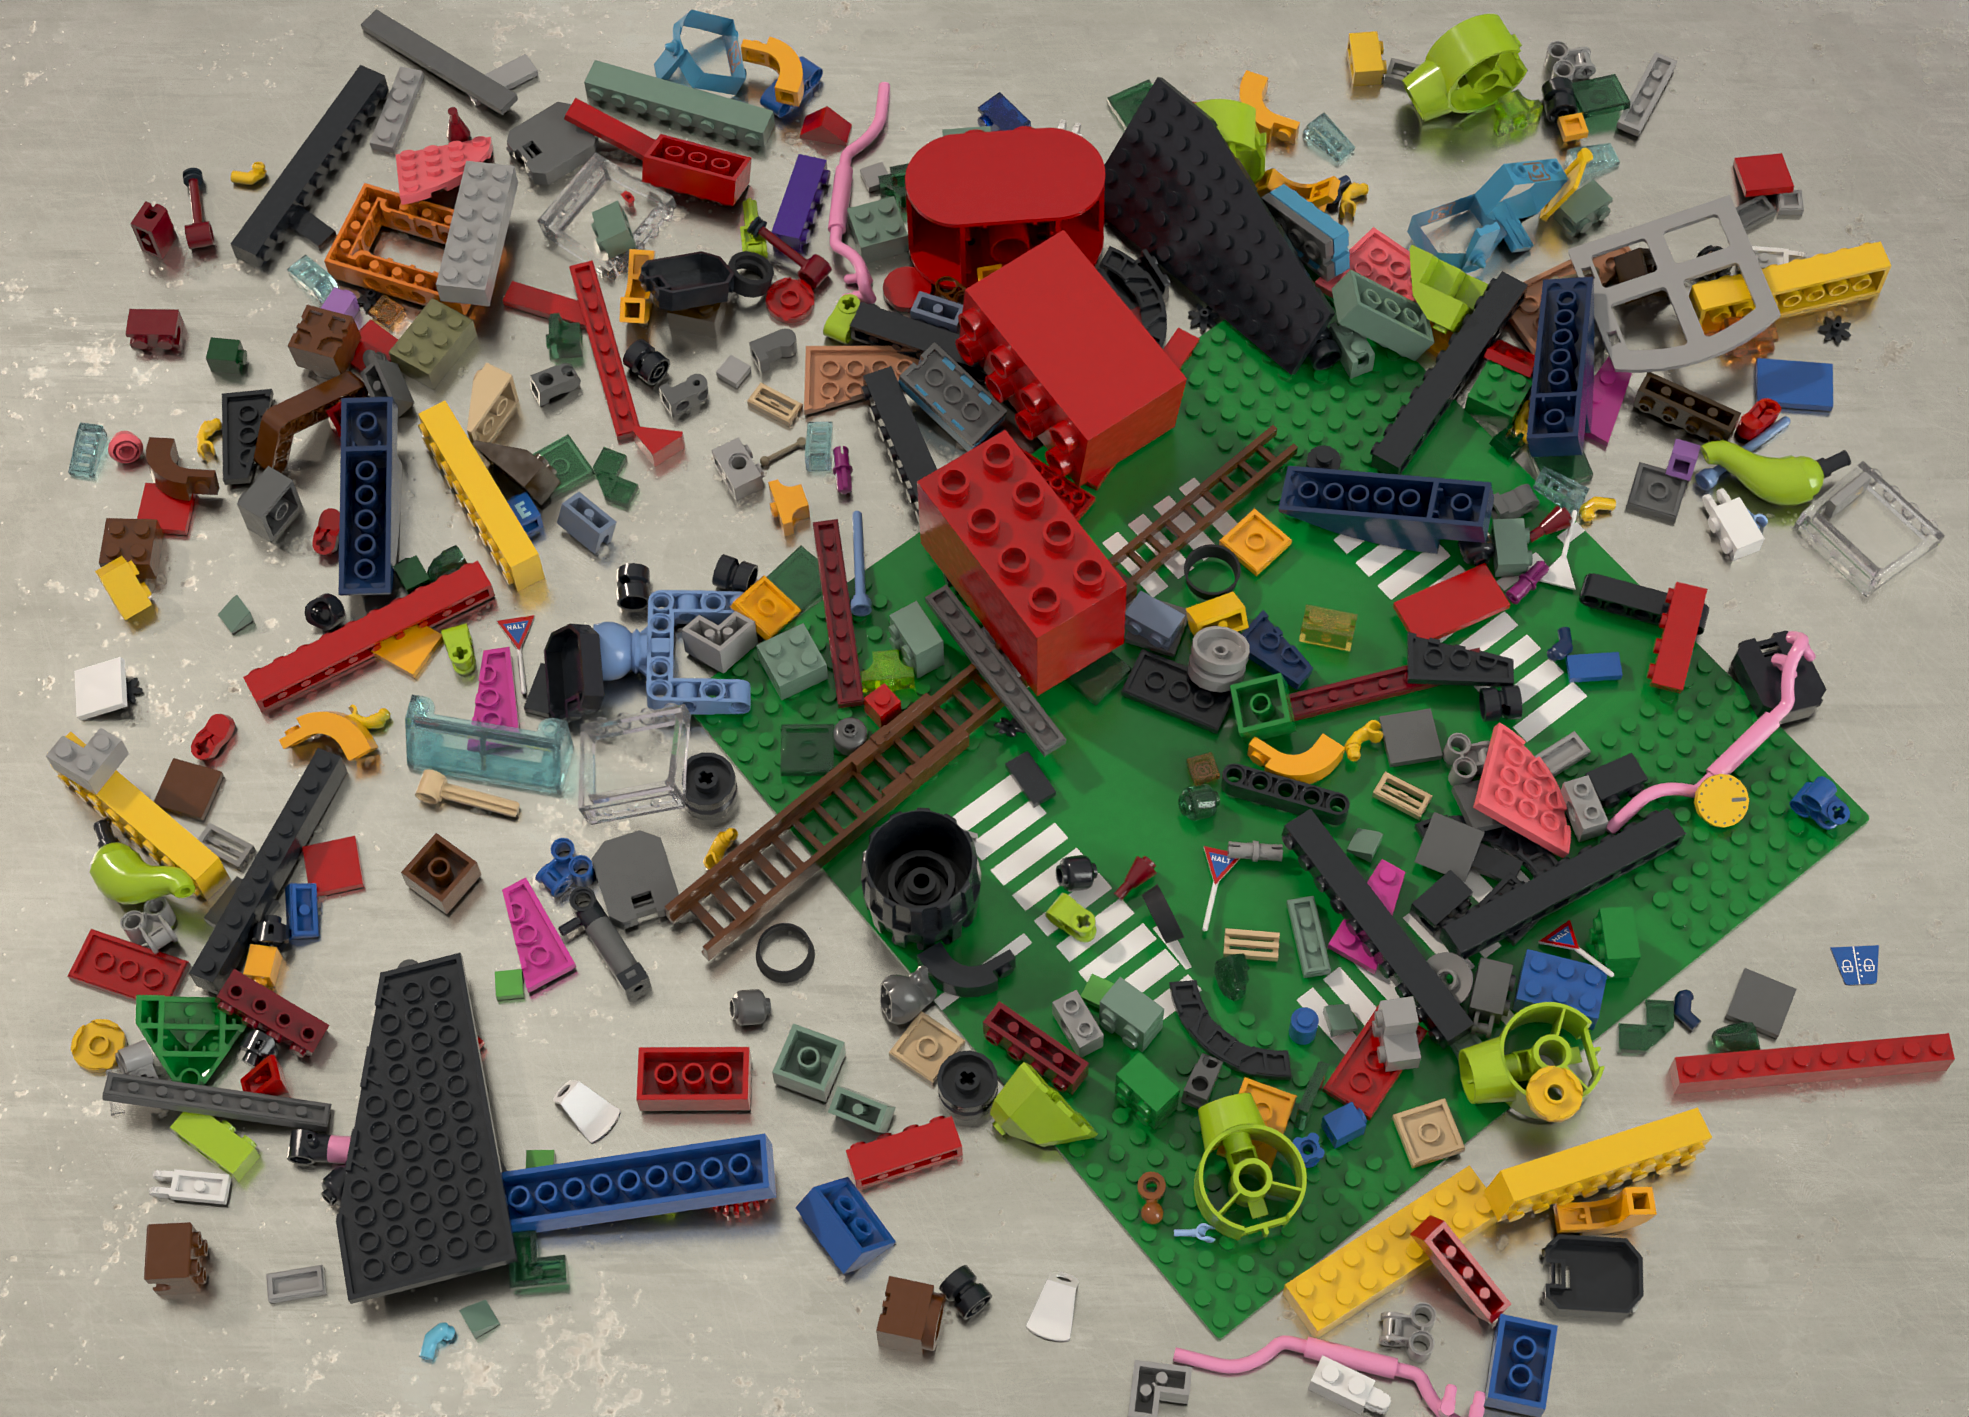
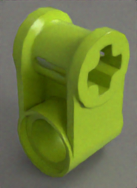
M845 294L839 299L832 314L826 320L823 329L824 336L844 344L850 342V325L860 305V300L857 296Z
M467 623L441 630L444 644L455 672L462 676L473 673L476 669V659Z
M1062 893L1045 913L1046 918L1053 925L1064 930L1079 942H1090L1096 936L1097 929L1094 915L1065 893Z

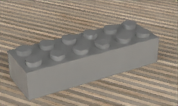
M466 161L436 282L440 301L490 306L518 186L515 166Z

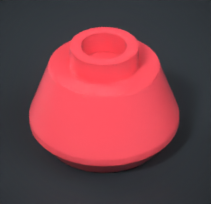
M130 431L116 433L108 445L110 457L116 462L124 464L138 460L143 454L144 449L142 441Z

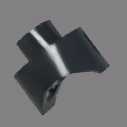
M1325 445L1313 448L1308 453L1306 467L1340 470L1341 465L1340 454L1337 450Z
M324 593L306 605L304 614L309 624L324 630H330L342 623L345 617V610L342 602L335 595Z
M266 915L263 917V922L253 926V943L255 945L277 947L281 953L289 943L290 928L281 923L282 918L280 916Z
M257 1029L247 1033L239 1045L246 1052L242 1061L252 1068L256 1067L269 1055L276 1056L278 1054L274 1039Z

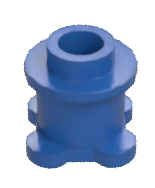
M1310 1133L1304 1138L1296 1137L1293 1140V1144L1303 1158L1305 1168H1312L1317 1165L1324 1156V1149L1320 1148L1319 1136L1316 1133ZM1304 1151H1308L1311 1154L1307 1155L1304 1153Z

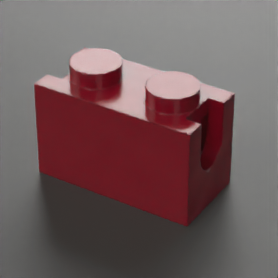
M145 201L130 223L141 250L160 259L165 257L178 238L168 210L160 204H155L153 207L151 203Z
M129 309L125 335L131 338L130 346L138 349L180 348L184 321L179 309Z

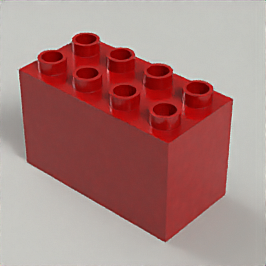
M1064 230L965 289L963 311L958 315L961 328L960 337L955 341L956 348L968 365L972 366L978 362L988 376L985 377V383L991 395L1000 403L1008 400L1018 413L1015 414V420L1023 435L1029 440L1038 437L1048 449L1045 452L1046 460L1058 477L1062 478L1068 474L1074 483L1080 487L1104 470L1114 466L1175 427L1187 378Z
M1006 430L917 481L922 546L1037 696L1124 644L1126 582Z

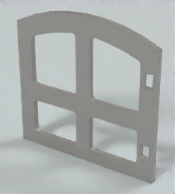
M1730 195L1568 249V254L1577 277H1585L1583 271L1590 269L1594 276V320L1615 372H1659L1705 362L1745 344L1767 329L1781 316ZM1713 217L1718 218L1729 246L1682 263L1674 262L1664 235ZM1639 242L1647 243L1657 268L1655 272L1608 288L1602 286L1592 261L1594 257ZM1732 266H1737L1741 271L1756 308L1728 328L1708 337L1702 330L1684 283ZM1660 290L1666 291L1687 343L1682 346L1664 349L1629 350L1613 314L1612 307ZM1616 333L1620 343L1612 346L1608 335Z

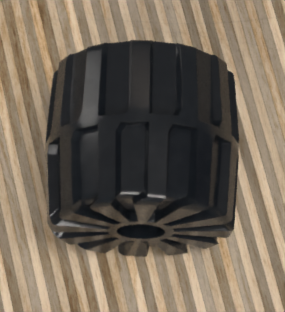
M917 808V810L904 813L899 811L891 815L888 821L873 830L869 836L868 849L863 852L861 871L863 897L867 910L871 912L876 929L881 934L885 930L893 934L892 942L898 946L906 948L909 942L917 944L918 950L925 951L939 940H942L945 945L954 942L961 937L962 926L967 928L972 924L978 908L981 871L971 835L968 831H964L952 816L947 813L943 815L930 811V808Z

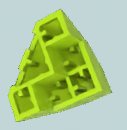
M1411 245L1409 252L1413 297L1426 318L1434 323L1433 328L1444 334L1447 331L1453 333L1460 331L1465 316L1468 313L1472 314L1475 310L1474 305L1480 296L1484 297L1488 292L1486 291L1488 284L1438 259L1433 254Z
M1025 1062L1019 1066L996 1096L990 1111V1115L995 1120L992 1124L1000 1134L1004 1136L1007 1133L1012 1137L1043 1147L1095 1138L1098 1135L1083 1115L1074 1111L1060 1093L1048 1086L1037 1071Z

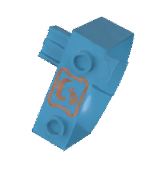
M691 9L674 24L673 40L665 44L664 52L654 63L656 77L668 81L677 68L680 67L692 88L736 95L746 80L747 71L743 66L738 42L739 34L735 28L734 20ZM683 26L723 35L731 76L709 74L701 70L692 59L688 50L683 47L680 38Z
M1556 158L1503 164L1474 195L1485 215L1493 220L1497 218L1508 233L1504 239L1512 253L1528 251L1534 245L1519 218L1538 214L1568 181V177ZM1535 183L1530 189L1500 202L1515 185Z
M1474 194L1413 215L1407 230L1416 247L1433 254L1438 259L1461 269L1465 273L1485 268V261L1508 234L1497 218L1493 220L1485 215ZM1470 210L1483 228H1476L1466 253H1438L1420 227Z

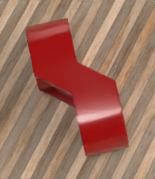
M1769 398L1757 401L1749 412L1741 417L1736 426L1737 434L1747 440L1754 439L1776 421L1781 412V406Z
M328 508L321 513L318 526L313 535V549L323 556L334 554L338 548L340 511Z
M214 714L211 716L205 727L196 734L192 741L191 752L193 756L200 760L215 758L220 748L230 740L234 732L235 722L233 718L225 714Z

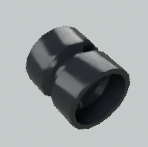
M1556 77L1542 85L1541 91L1549 121L1557 123L1558 117L1578 113L1573 84L1570 79Z
M1326 327L1307 356L1312 367L1318 371L1330 368L1342 357V352L1336 341L1332 340L1333 336L1328 327Z
M639 339L626 350L623 364L634 373H638V376L646 383L654 385L666 375L670 367V360L659 351H655V348L644 339Z
M723 554L716 564L712 584L723 589L732 587L733 592H745L756 583L758 565L742 561L739 564L738 559Z
M628 563L618 567L616 570V583L618 586L617 605L622 609L630 611L647 608L650 596V588L648 587L650 585L649 568L637 563Z
M1502 686L1500 691L1496 687L1481 688L1479 690V708L1482 721H1499L1501 716L1505 720L1520 719L1523 709L1519 686Z
M963 1265L953 1271L939 1286V1290L942 1294H946L948 1301H955L954 1308L964 1320L976 1315L992 1298V1294L983 1283H976L977 1276L967 1265Z

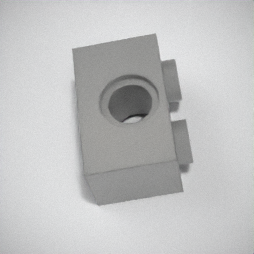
M739 437L711 450L713 463L736 501L763 489L762 478L765 477L764 472L758 463L754 464L752 461L753 454L747 444L743 445ZM737 467H744L740 470L735 469Z
M1589 776L1564 782L1561 793L1567 806L1565 812L1578 842L1604 835L1609 821Z
M1077 990L1052 1002V1014L1079 1057L1082 1058L1103 1047L1104 1035Z

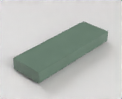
M1314 896L1287 900V908L1303 978L1330 974L1331 968Z

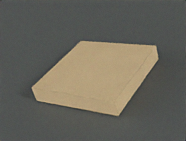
M921 1011L889 1051V1056L934 1086L937 1082V1075L941 1064L949 1056L959 1052L965 1045V1040Z
M1445 1098L1394 1114L1392 1117L1412 1168L1465 1151V1146Z

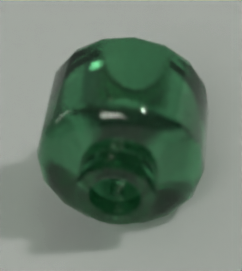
M1199 784L1186 787L1179 796L1178 805L1183 816H1186L1189 820L1197 821L1211 818L1215 815L1217 807L1220 805V797L1217 791H1214L1210 785Z

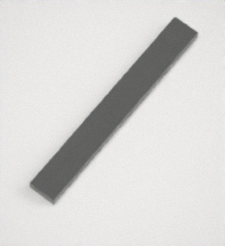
M377 9L360 24L362 30L501 115L518 100L516 93Z
M947 584L926 596L925 602L1042 755L1045 757L1066 744V738Z
M108 1072L102 1095L104 1101L323 1132L327 1131L332 1105L329 1103Z

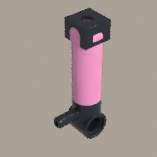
M304 1129L291 1131L287 1160L302 1165H310L314 1162L346 1164L351 1136L317 1134L316 1132Z

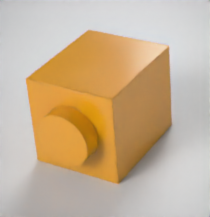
M250 944L243 974L264 987H275L282 961L278 948Z

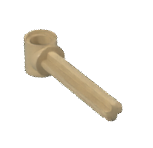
M429 769L424 770L415 793L416 798L429 804H437L438 801L441 802L444 798L511 817H516L520 808V804L516 801L449 784L443 774Z

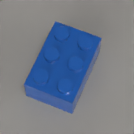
M1527 949L1521 967L1512 1011L1519 1012L1527 1006L1542 1002L1561 1003L1577 1009L1592 1021L1588 1029L1594 1030L1599 1018L1607 974L1595 965Z
M1500 1314L1495 1328L1484 1406L1534 1417H1541L1546 1409L1558 1325Z

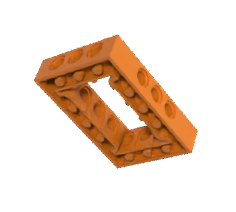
M364 183L324 260L329 277L424 306L433 298L465 316L471 304L440 301L436 286L438 272L424 271L416 268L415 265H404L394 262L392 258H381L371 255L369 252L381 226L446 244L454 209L424 200L402 205L400 193Z

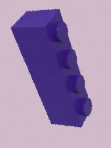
M798 154L771 231L797 252H801L803 244H807L809 241L810 224H814L816 221L817 204L822 203L824 190L822 189L824 184L828 185L831 171L827 170V160Z

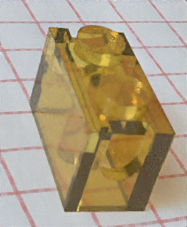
M1306 604L1299 641L1350 651L1358 614Z

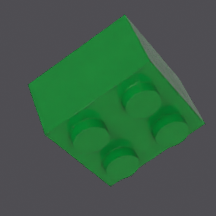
M1488 360L1467 396L1464 409L1470 415L1503 430L1511 424L1514 425L1516 416L1531 395L1533 378Z
M1282 673L1230 685L1238 731L1245 744L1250 743L1254 737L1264 740L1297 732L1288 685Z
M1633 906L1600 908L1597 917L1593 918V927L1589 928L1590 945L1595 947V954L1592 957L1614 973L1613 977L1607 975V979L1632 977L1641 958Z
M1140 1052L1116 1074V1099L1124 1107L1127 1108L1129 1106L1134 1110L1136 1118L1144 1126L1149 1125L1155 1130L1178 1108L1180 1089Z

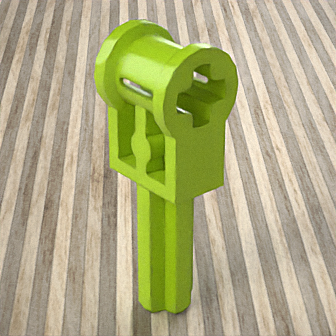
M747 198V200L743 201L745 226H740L742 251L755 252L768 259L766 240L760 235L754 238L751 233L747 232L750 223L758 217L757 201Z

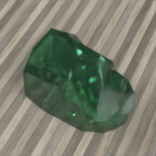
M457 545L443 550L441 555L434 558L428 567L427 574L431 583L435 582L442 575H449L459 570L463 565L467 564V561Z
M1244 953L1233 954L1215 962L1214 973L1218 987L1224 996L1233 1001L1241 999L1246 994V985L1249 981L1247 971L1250 968Z
M1753 1022L1727 1025L1715 1030L1711 1036L1712 1043L1720 1051L1760 1050L1759 1039Z

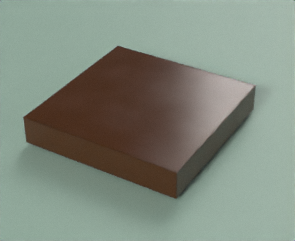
M173 758L154 799V803L165 811L204 822L224 775L222 771Z

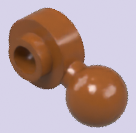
M1147 1172L1138 1180V1193L1146 1200V1204L1141 1210V1216L1146 1223L1152 1225L1159 1223L1163 1218V1208L1158 1204V1200L1163 1197L1166 1190L1164 1178L1156 1172ZM1148 1184H1155L1157 1190L1149 1192L1146 1187Z

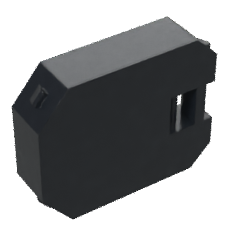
M703 251L647 260L642 265L639 276L641 287L645 292L650 291L652 293L653 302L657 307L669 311L727 302L734 292V272L720 256Z
M570 623L551 632L544 649L548 710L555 720L569 723L582 718L581 713L583 712L593 713L600 710L603 702L604 686L599 634L590 625Z
M1786 630L1773 633L1769 639L1756 641L1755 638L1742 641L1738 644V649L1731 662V666L1756 716L1759 718L1765 712L1770 713L1781 702L1782 671L1773 665L1771 658L1777 653L1787 655L1793 646L1786 640V634L1788 633ZM1772 648V651L1762 653L1761 651L1763 649ZM1803 655L1796 669L1797 677L1794 682L1795 702L1793 708L1779 724L1810 717L1815 708L1819 707L1823 702L1821 698L1827 689L1813 662L1807 661Z
M1558 1234L1545 1248H1542L1543 1267H1548V1283L1543 1288L1542 1301L1555 1316L1625 1320L1631 1312L1634 1313L1638 1309V1304L1644 1296L1643 1257L1627 1238ZM1555 1268H1560V1284H1556ZM1566 1268H1569V1288L1566 1287Z

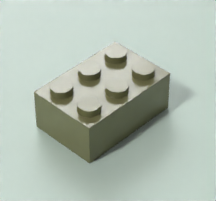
M432 298L389 351L391 362L397 363L403 374L434 390L476 338L477 334L473 320Z

